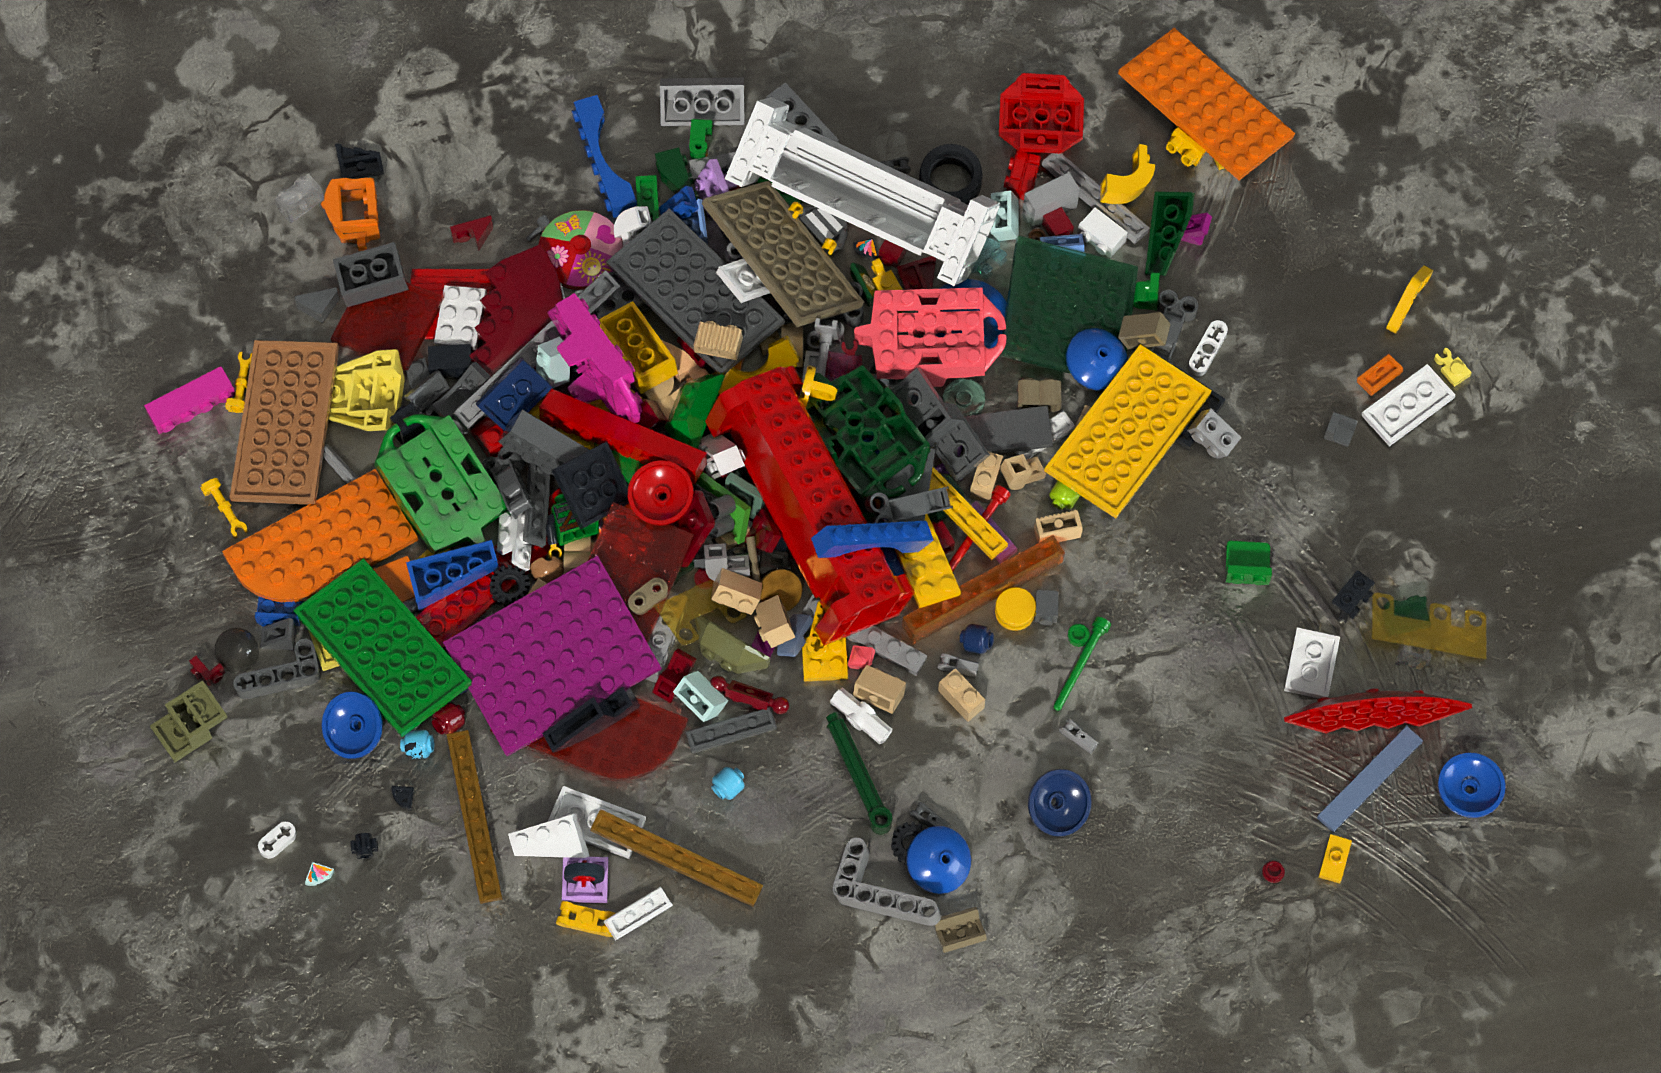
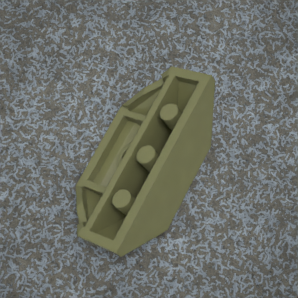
M696 612L694 614L700 651L705 658L711 661L714 659L720 663L724 670L728 672L733 671L736 674L769 667V656L758 651L700 613Z

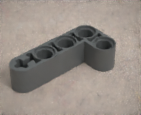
M300 639L296 642L294 650L297 661L237 675L233 681L237 696L241 699H251L317 683L320 680L321 672L313 642L309 639ZM305 648L311 650L306 655L300 654V652ZM307 669H315V672L311 675L304 674ZM285 674H293L291 679H283ZM264 679H271V682L269 684H261V682Z

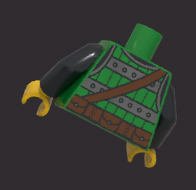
M559 494L554 499L556 504L551 508V514L547 517L545 527L547 543L551 548L547 556L552 560L551 552L557 551L558 558L561 557L562 551L557 547V543L563 546L597 534L596 539L598 541L602 534L610 531L605 530L604 527L606 525L603 518L580 529L564 495Z

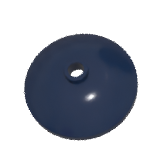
M1055 769L1041 775L1033 784L1028 797V810L1033 823L1042 832L1052 836H1067L1080 829L1086 822L1091 810V794L1086 782L1078 774L1065 769ZM1055 797L1056 803L1052 805L1051 800Z

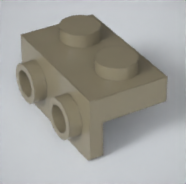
M977 907L944 915L935 925L936 935L943 953L987 940L986 933L979 919Z

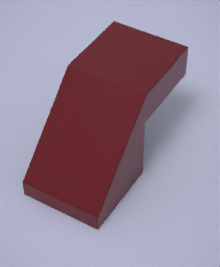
M677 648L667 669L659 675L652 693L669 703L673 702L676 697L673 691L683 677L691 673L696 658Z

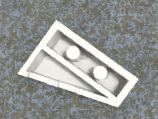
M577 813L508 834L514 856L589 857Z

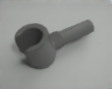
M546 215L537 219L539 226L526 237L529 242L549 225L550 221Z

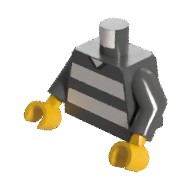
M798 202L791 204L788 211L794 212L792 217L796 219L800 216V221L826 254L832 255L834 251L844 247L848 236V224L845 220L815 206H802Z

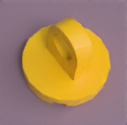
M810 365L807 367L799 397L805 408L809 396L833 401L837 394L835 387L813 381L816 367Z

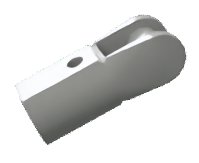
M946 653L940 655L942 660L937 666L938 669L951 672L956 668L961 674L976 678L979 667L978 662L958 658ZM950 662L956 663V666H950L949 664Z
M1069 718L1066 720V725L1059 728L1061 734L1075 742L1089 754L1099 744V741ZM1073 729L1078 732L1075 736L1070 733Z

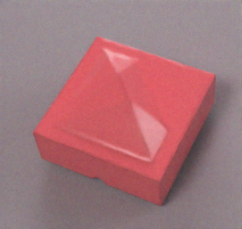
M853 645L847 664L848 667L863 670L866 665L871 666L875 649L873 647Z

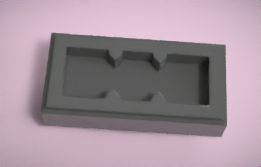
M436 370L404 396L409 404L411 403L415 409L419 408L422 411L449 390L450 386L441 372Z

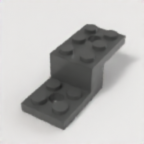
M921 368L913 370L891 390L902 403L907 417L929 442L930 447L935 449L936 454L955 481L959 482L990 456L957 405L943 402ZM916 392L918 394V402L913 404L911 396ZM962 445L965 448V453L962 457H959L957 449Z

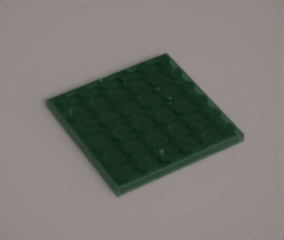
M1018 236L1015 242L1005 311L1006 329L1002 332V334L1007 336L1006 346L999 356L1071 374L1066 362V351L1068 344L1076 334L1086 329L1098 328L1106 330L1118 338L1123 317L1132 315L1138 266Z

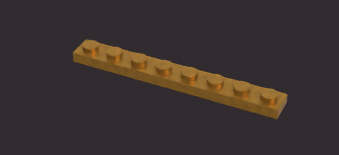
M465 730L446 734L480 904L502 900L469 731Z
M600 809L590 829L591 832L752 907L763 887L762 884L604 810Z

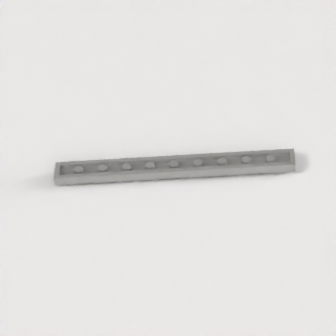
M605 270L577 297L585 300L589 307L588 311L591 314L620 285ZM551 320L452 413L466 430L484 414L476 405V402L521 357L532 368L535 367L537 364L538 345L560 337L553 321Z

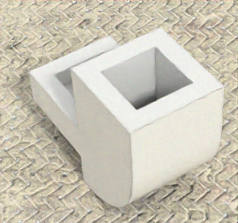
M632 207L623 211L617 217L614 224V237H622L623 247L652 223L648 207Z

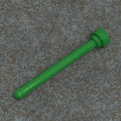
M1097 616L1093 621V633L1053 707L1056 711L1062 709L1100 636L1108 633L1111 627V623L1108 620Z

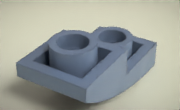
M793 614L789 620L795 638L778 645L776 652L778 656L796 657L806 643L803 635L813 623L811 615Z

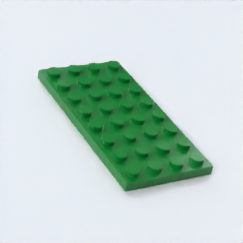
M364 558L293 610L294 614L297 615L299 620L358 688L374 701L380 713L401 737L405 736L472 685V681Z

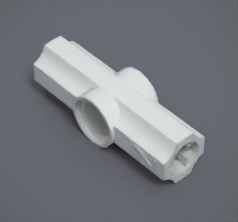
M843 687L830 700V703L846 716L848 722L859 731L863 730L879 745L884 743L891 734L892 728L876 716L875 711L867 703L858 701Z

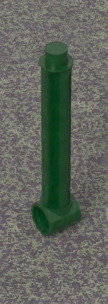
M838 712L829 714L826 717L828 722L827 729H829L866 808L870 820V828L878 835L886 834L892 827V813L883 805L845 724V719L840 718ZM882 817L885 818L887 822L884 824H878L875 820L877 818Z

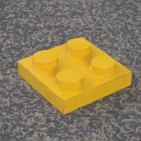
M804 637L806 641L802 647L804 682L848 679L846 637L828 644L826 654L821 659H813L807 654L809 637ZM816 640L814 651H818L820 649L821 640Z

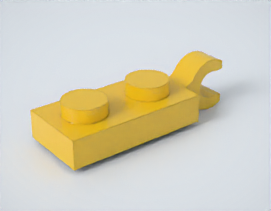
M879 258L871 262V268L876 277L872 278V282L877 291L902 290L892 270L885 272Z

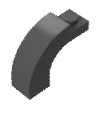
M475 361L459 381L442 398L432 404L425 415L439 417L450 415L453 420L454 416L452 413L491 376Z

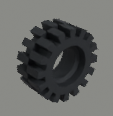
M508 565V568L502 566L491 577L490 594H492L493 600H497V604L500 606L504 604V607H507L526 596L529 592V577L525 575L523 569L520 571L518 566H515V568H512V565ZM507 579L515 580L518 584V590L511 594L505 593L501 588V584Z
M906 822L902 827L901 825L898 826L897 831H894L891 848L893 855L898 857L899 862L904 861V864L907 865L908 850L904 848L903 841L906 837L916 836L919 832L926 829V827H922V824L915 825V822H911L908 825Z

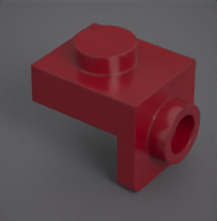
M197 656L189 660L192 667L190 669L192 675L197 680L201 678L208 687L221 681L225 674L221 663L209 671Z

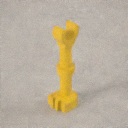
M242 352L238 354L240 371L235 381V397L226 400L225 407L228 412L243 413L245 405L243 395L248 384L247 375L252 353L247 360L243 359Z
M218 478L210 479L201 484L200 488L204 496L212 494L219 505V511L223 512L231 525L232 536L238 538L235 532L237 528H242L247 533L246 524L237 519L231 509L232 505L229 501L225 500L219 490L221 483Z

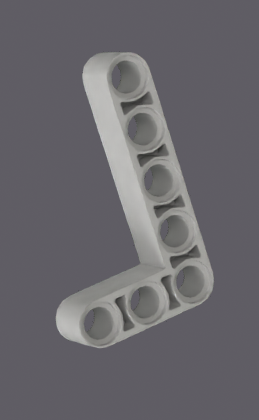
M855 837L848 841L832 889L840 904L928 926L936 925L940 921L941 912L936 902L931 899L861 883L870 852L863 839ZM863 848L860 853H853L855 849ZM849 869H856L853 874H847ZM843 889H849L847 894L840 895ZM870 894L867 900H861L863 895ZM884 900H892L890 904L882 905ZM906 905H913L910 910H903ZM927 910H934L933 914L929 916L924 915Z

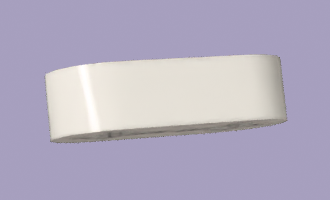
M282 822L266 834L258 843V850L261 856L267 859L274 858L290 845L297 835L293 824ZM283 829H285L286 831H288L289 829H291V830L289 831V832H290V836H289V837H287L286 835L282 836L283 834H282L281 831H282ZM273 844V850L271 852L269 850L264 851V845Z

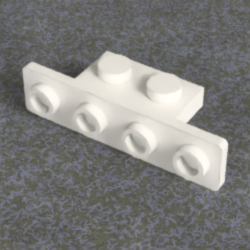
M507 511L499 516L497 552L505 555L512 551V563L524 571L530 570L532 544L523 541L525 511L519 514L517 519H514L510 512Z

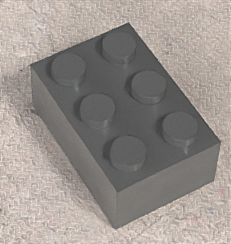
M395 242L333 259L346 307L408 290Z

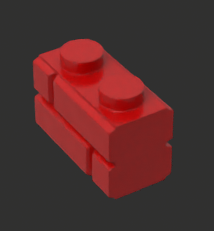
M1016 151L1015 158H1010L1008 169L1011 170L1010 176L1006 175L1003 188H1007V191H1012L1017 198L1024 200L1025 193L1034 189L1040 167V155Z

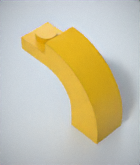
M1139 144L1132 154L1131 175L1118 176L1107 174L1100 184V202L1124 204L1135 200L1143 193L1155 171V164L1149 163L1150 155L1147 154V145Z

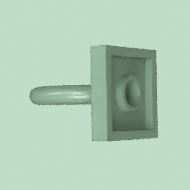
M743 466L726 477L724 488L751 507L749 519L753 521L761 508L765 507V503L757 488L741 478L742 474L747 470Z

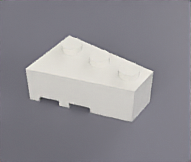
M712 434L701 438L698 449L707 452L705 470L707 475L713 480L745 466L743 451L738 449L734 443L723 435L713 438Z

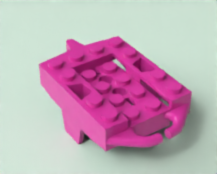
M573 293L555 304L556 307L547 311L557 327L559 336L563 340L557 346V351L568 366L576 365L578 367L576 369L577 373H582L580 377L568 386V391L573 398L585 403L601 399L612 414L633 423L639 422L640 414L642 413L640 404L643 402L637 392L633 393L630 390V384L635 382L633 376L635 369L629 360L625 362L622 358L623 353L618 345L614 346L599 326L600 322L597 316L589 313V307L583 298L579 299Z

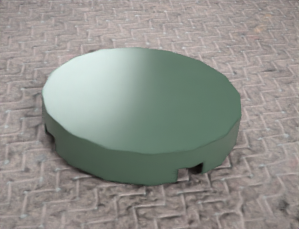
M959 378L946 386L943 402L956 404L963 416L979 415L985 405V392L976 381Z

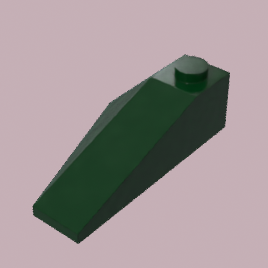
M1155 191L1145 275L1160 273V276H1166L1192 216L1195 193Z

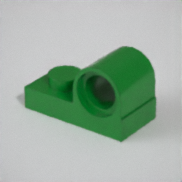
M1151 273L1150 280L1135 283L1132 302L1135 308L1157 311L1160 273Z

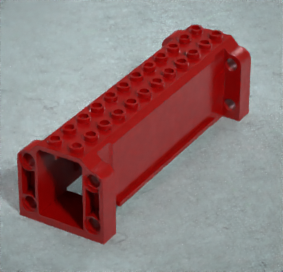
M794 366L778 367L743 380L721 393L705 422L713 438L730 432L738 449L743 451L745 461L743 462L815 599L820 598L825 614L815 630L823 646L899 616L914 595L915 590L906 574L894 576L880 547L857 550L837 557L818 558L811 538L824 527L867 524L804 404L797 396L803 385Z

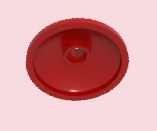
M653 461L642 466L633 475L628 487V500L631 509L637 517L651 525L662 526L678 521L687 513L693 501L694 489L689 475L682 467L670 461ZM661 494H667L664 500L660 499Z

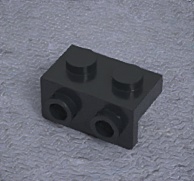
M1356 571L1332 600V604L1341 610L1339 619L1345 624L1350 618L1354 620L1361 611L1359 608L1363 602L1367 604L1374 595L1372 589L1375 582L1360 571Z

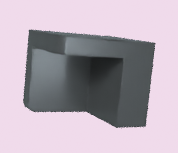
M1333 412L1324 439L1348 447L1358 421Z

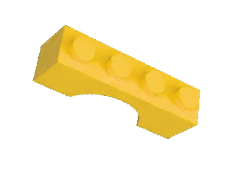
M788 335L768 345V358L759 369L750 372L741 371L735 367L730 369L724 375L719 394L734 387L743 380L772 369L789 366L796 367L800 357Z

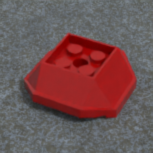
M1022 73L1015 82L1000 94L999 136L1019 152L1062 154L1083 139L1084 98L1070 84L1065 75ZM1042 117L1046 120L1040 121L1037 118Z

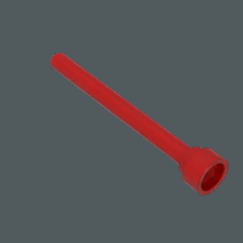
M996 485L992 492V500L981 515L987 522L998 505L1007 502L1011 496L1010 492L1006 488ZM968 535L949 562L952 572L974 542Z

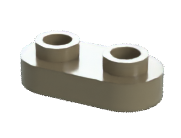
M654 578L635 591L628 599L630 610L634 614L642 615L664 600L668 595L666 582L660 578ZM658 585L661 587V590L654 592L653 587ZM642 599L643 604L638 606L635 604V601Z

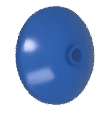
M1098 328L1086 329L1076 334L1068 344L1066 351L1067 366L1074 379L1084 387L1098 391L1105 390L1128 361L1126 350L1120 340L1112 333Z
M345 692L333 698L327 705L322 718V733L329 748L337 755L349 759L361 758L369 754L377 746L381 738L383 728L382 716L374 701L367 695L359 692ZM359 721L361 722V728L358 727Z
M1463 753L1451 758L1443 766L1438 778V790L1444 804L1454 813L1464 817L1478 818L1492 813L1500 805L1505 794V779L1497 764L1488 757L1477 753ZM1470 787L1473 792L1468 793L1465 788Z
M944 826L929 827L919 832L911 841L907 851V868L911 878L920 888L930 893L944 894L957 889L966 880L971 868V853L964 838L955 830ZM943 855L947 857L946 863L942 861Z

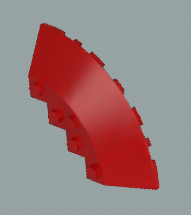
M1373 688L1363 693L1334 698H1319L1317 702L1284 717V722L1325 734L1340 728L1359 731L1374 725L1386 729L1404 723L1420 727L1471 709L1472 704L1424 694L1422 690L1413 692L1379 691V689Z

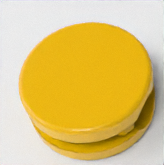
M1012 587L1004 590L998 596L995 605V616L1001 626L1008 630L1019 631L1027 628L1033 622L1036 602L1030 592L1023 588Z

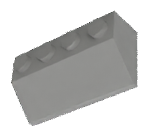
M744 77L660 78L661 126H691V119L712 120L713 125H744Z

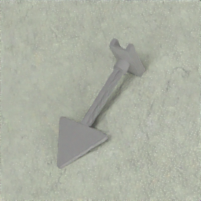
M816 318L815 330L820 344L816 373H820L825 377L829 346L832 345V340H839L840 330L836 320H833L832 326L822 325L820 318Z

